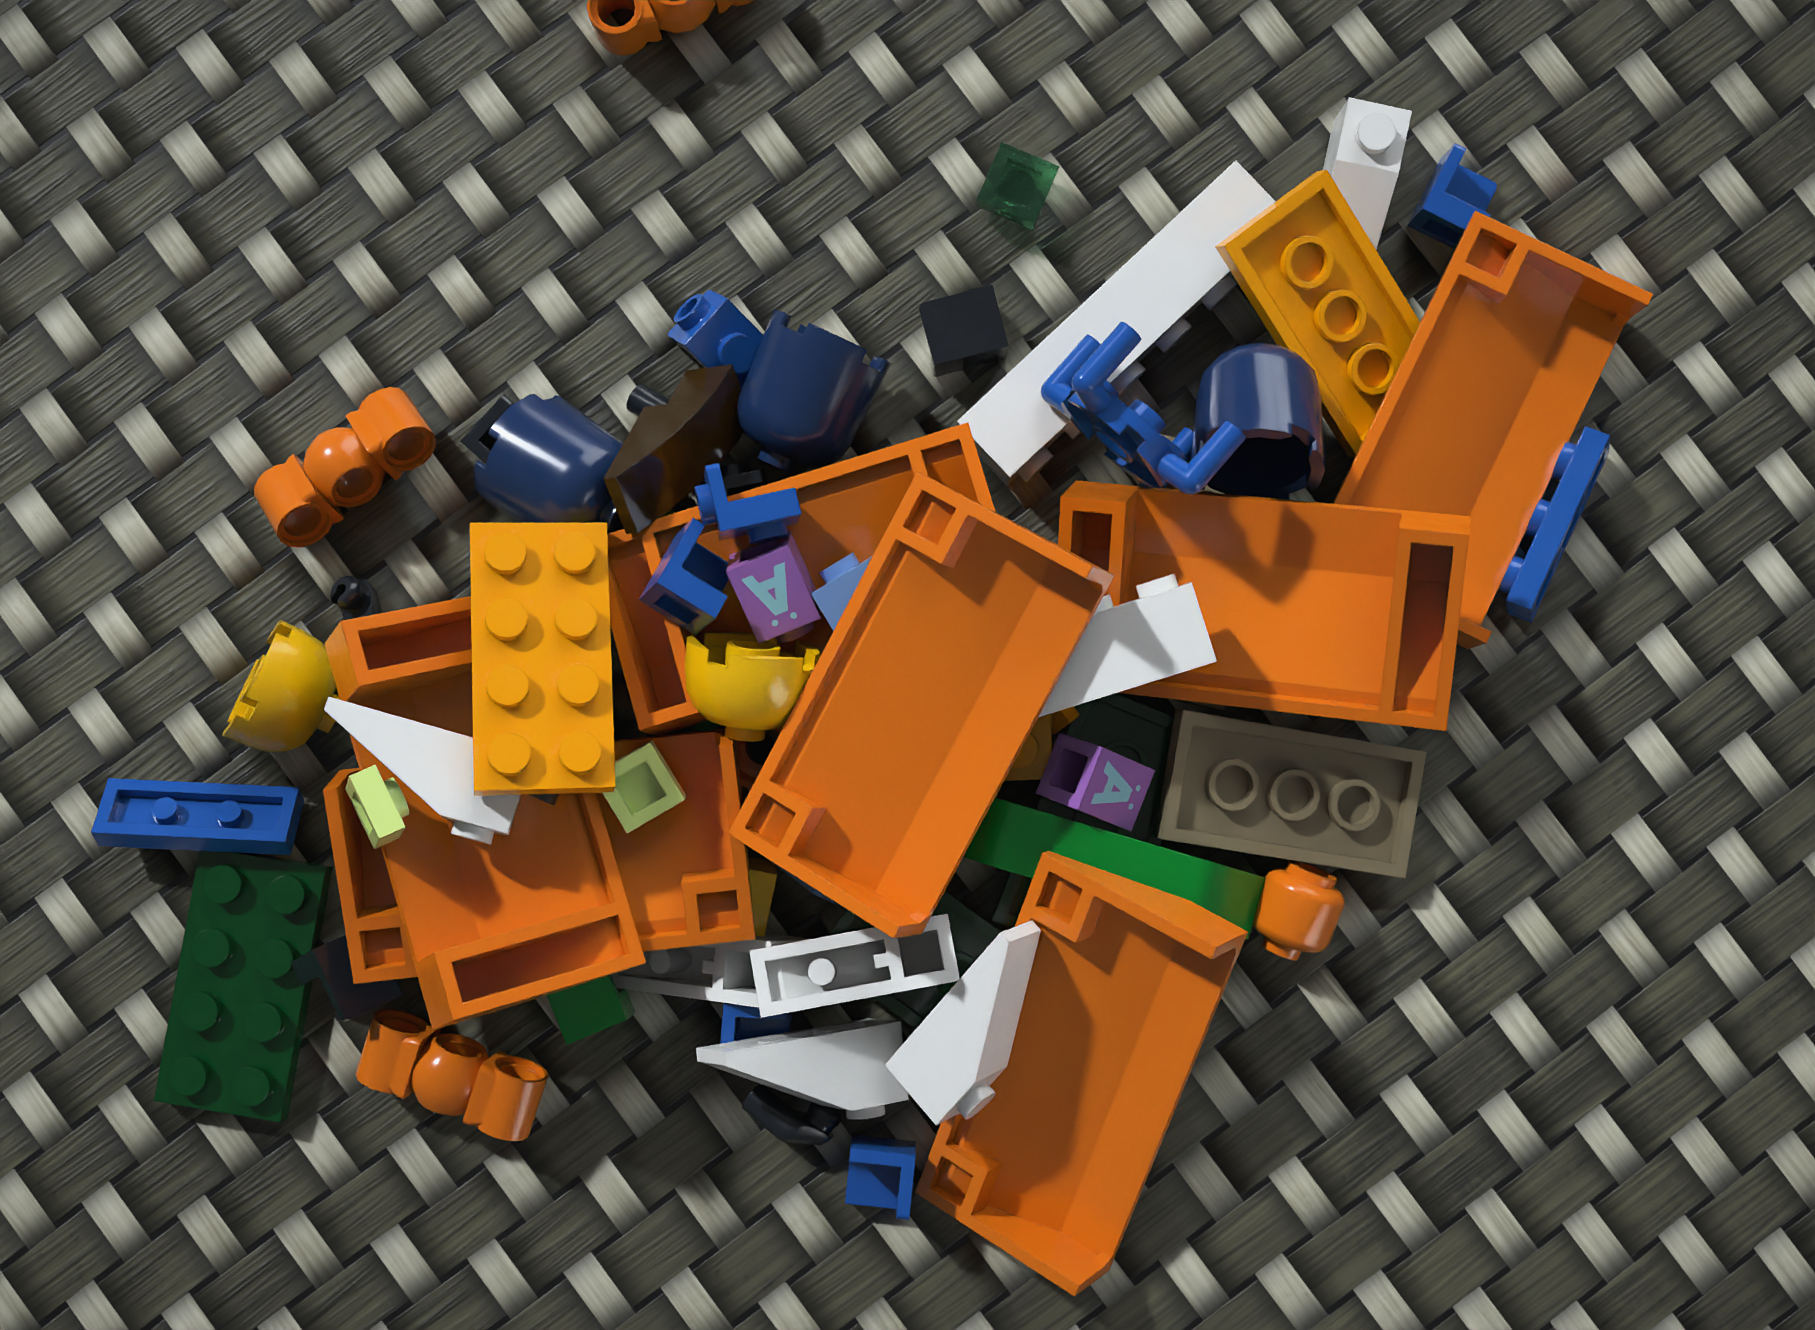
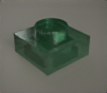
M1001 142L977 197L976 206L1034 230L1060 166Z

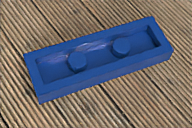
M1585 426L1577 445L1566 442L1563 446L1552 473L1553 478L1560 480L1551 502L1540 499L1537 503L1526 530L1527 535L1534 537L1525 559L1517 556L1513 557L1501 583L1500 591L1508 594L1506 598L1508 614L1530 623L1533 622L1609 455V434Z
M108 778L91 834L98 846L291 855L304 799L299 787Z

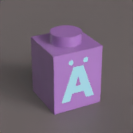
M790 530L787 537L755 544L729 555L726 573L758 643L776 637L778 643L795 640L814 628L813 621L821 619V610L811 595L816 590V587Z
M1059 733L1036 794L1091 817L1132 831L1155 770L1101 746Z

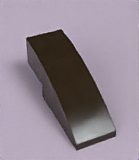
M733 364L686 370L668 404L647 406L641 411L603 478L626 534L640 532L673 508L695 489L694 486H699L705 480V466L716 463L720 465L739 441L743 430L738 424L736 408L742 389Z

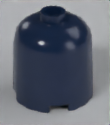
M774 309L739 395L736 408L738 424L747 437L763 446L758 456L760 460L793 474L797 463L815 468L834 464L842 459L850 448L891 363L883 358L873 357L870 365L862 362L867 352L865 348L811 323H808L807 327L800 324L796 332L787 328L792 316Z
M1255 343L1241 345L1222 353L1204 371L1196 397L1191 460L1225 421H1229L1244 433L1246 439L1206 485L1224 494L1289 500V494L1304 489L1307 485L1310 490H1315L1319 486L1325 472L1322 402L1315 370L1296 352L1280 345Z
M535 394L527 395L511 405L492 425L488 433L496 439V442L488 455L486 465L478 460L474 467L475 488L485 502L517 523H607V534L624 529L603 479L623 445L620 440L557 395L545 400Z

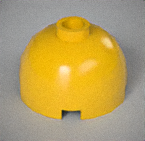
M280 620L266 643L270 644L266 656L262 655L260 660H256L227 722L230 724L223 731L222 735L246 747L264 752H286L304 745L316 729L328 733L335 720L324 710L327 699L332 697L340 700L339 696L334 694L336 684L325 645L306 631Z
M744 632L704 633V644L702 645L692 635L687 637L686 690L693 707L704 718L713 723L726 726V737L739 741H762L765 739L766 730L784 727L820 658L819 649L806 642L796 640L793 653L780 650V646L776 645V637L758 643L754 633Z

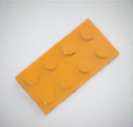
M1328 170L1316 171L1215 246L1276 344L1296 352L1315 370L1321 393L1322 417L1347 456L1355 458L1420 321Z
M470 523L474 796L614 792L615 756L607 523Z

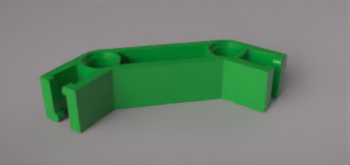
M996 797L963 856L989 866L1033 878L1042 853L1051 851L1190 900L1248 931L1245 938L1247 940L1249 939L1266 879L1262 876Z

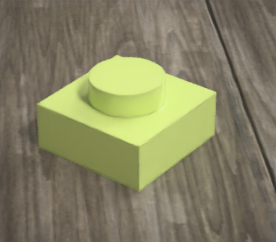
M653 740L615 761L614 792H602L627 834L684 801L686 798V794Z
M376 765L350 775L345 790L373 848L377 849L399 839L405 829L402 818L410 813L405 797L395 779L391 777L383 781Z

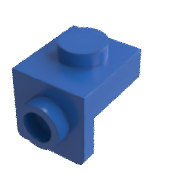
M712 290L706 291L703 295L696 294L692 296L675 314L674 322L676 325L668 332V336L677 345L686 349L704 368L733 364L742 389L763 334L728 298Z
M719 463L705 466L704 477L706 484L694 486L702 523L705 526L716 525L719 541L748 535L750 544L778 540L789 536L787 526L797 524L801 516L795 487L728 502Z

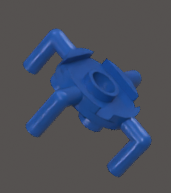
M1120 322L1102 344L1086 334L1043 383L1041 387L1043 400L1068 416L1071 422L1088 440L1095 434L1108 448L1104 455L1131 475L1138 486L1166 488L1168 484H1171L1188 495L1199 493L1245 441L1246 436L1231 422L1225 421L1188 463L1192 455L1194 431L1184 427L1175 439L1170 441L1165 436L1159 434L1166 424L1152 408L1138 399H1135L1127 406L1118 399V392L1107 381L1110 375L1142 340L1140 335L1125 322Z

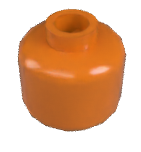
M1288 860L1286 867L1269 869L1264 876L1266 879L1252 925L1260 934L1265 936L1262 946L1266 950L1290 960H1298L1301 952L1318 953L1325 950L1330 944L1345 905L1342 893L1335 888L1337 878L1316 866L1294 860Z

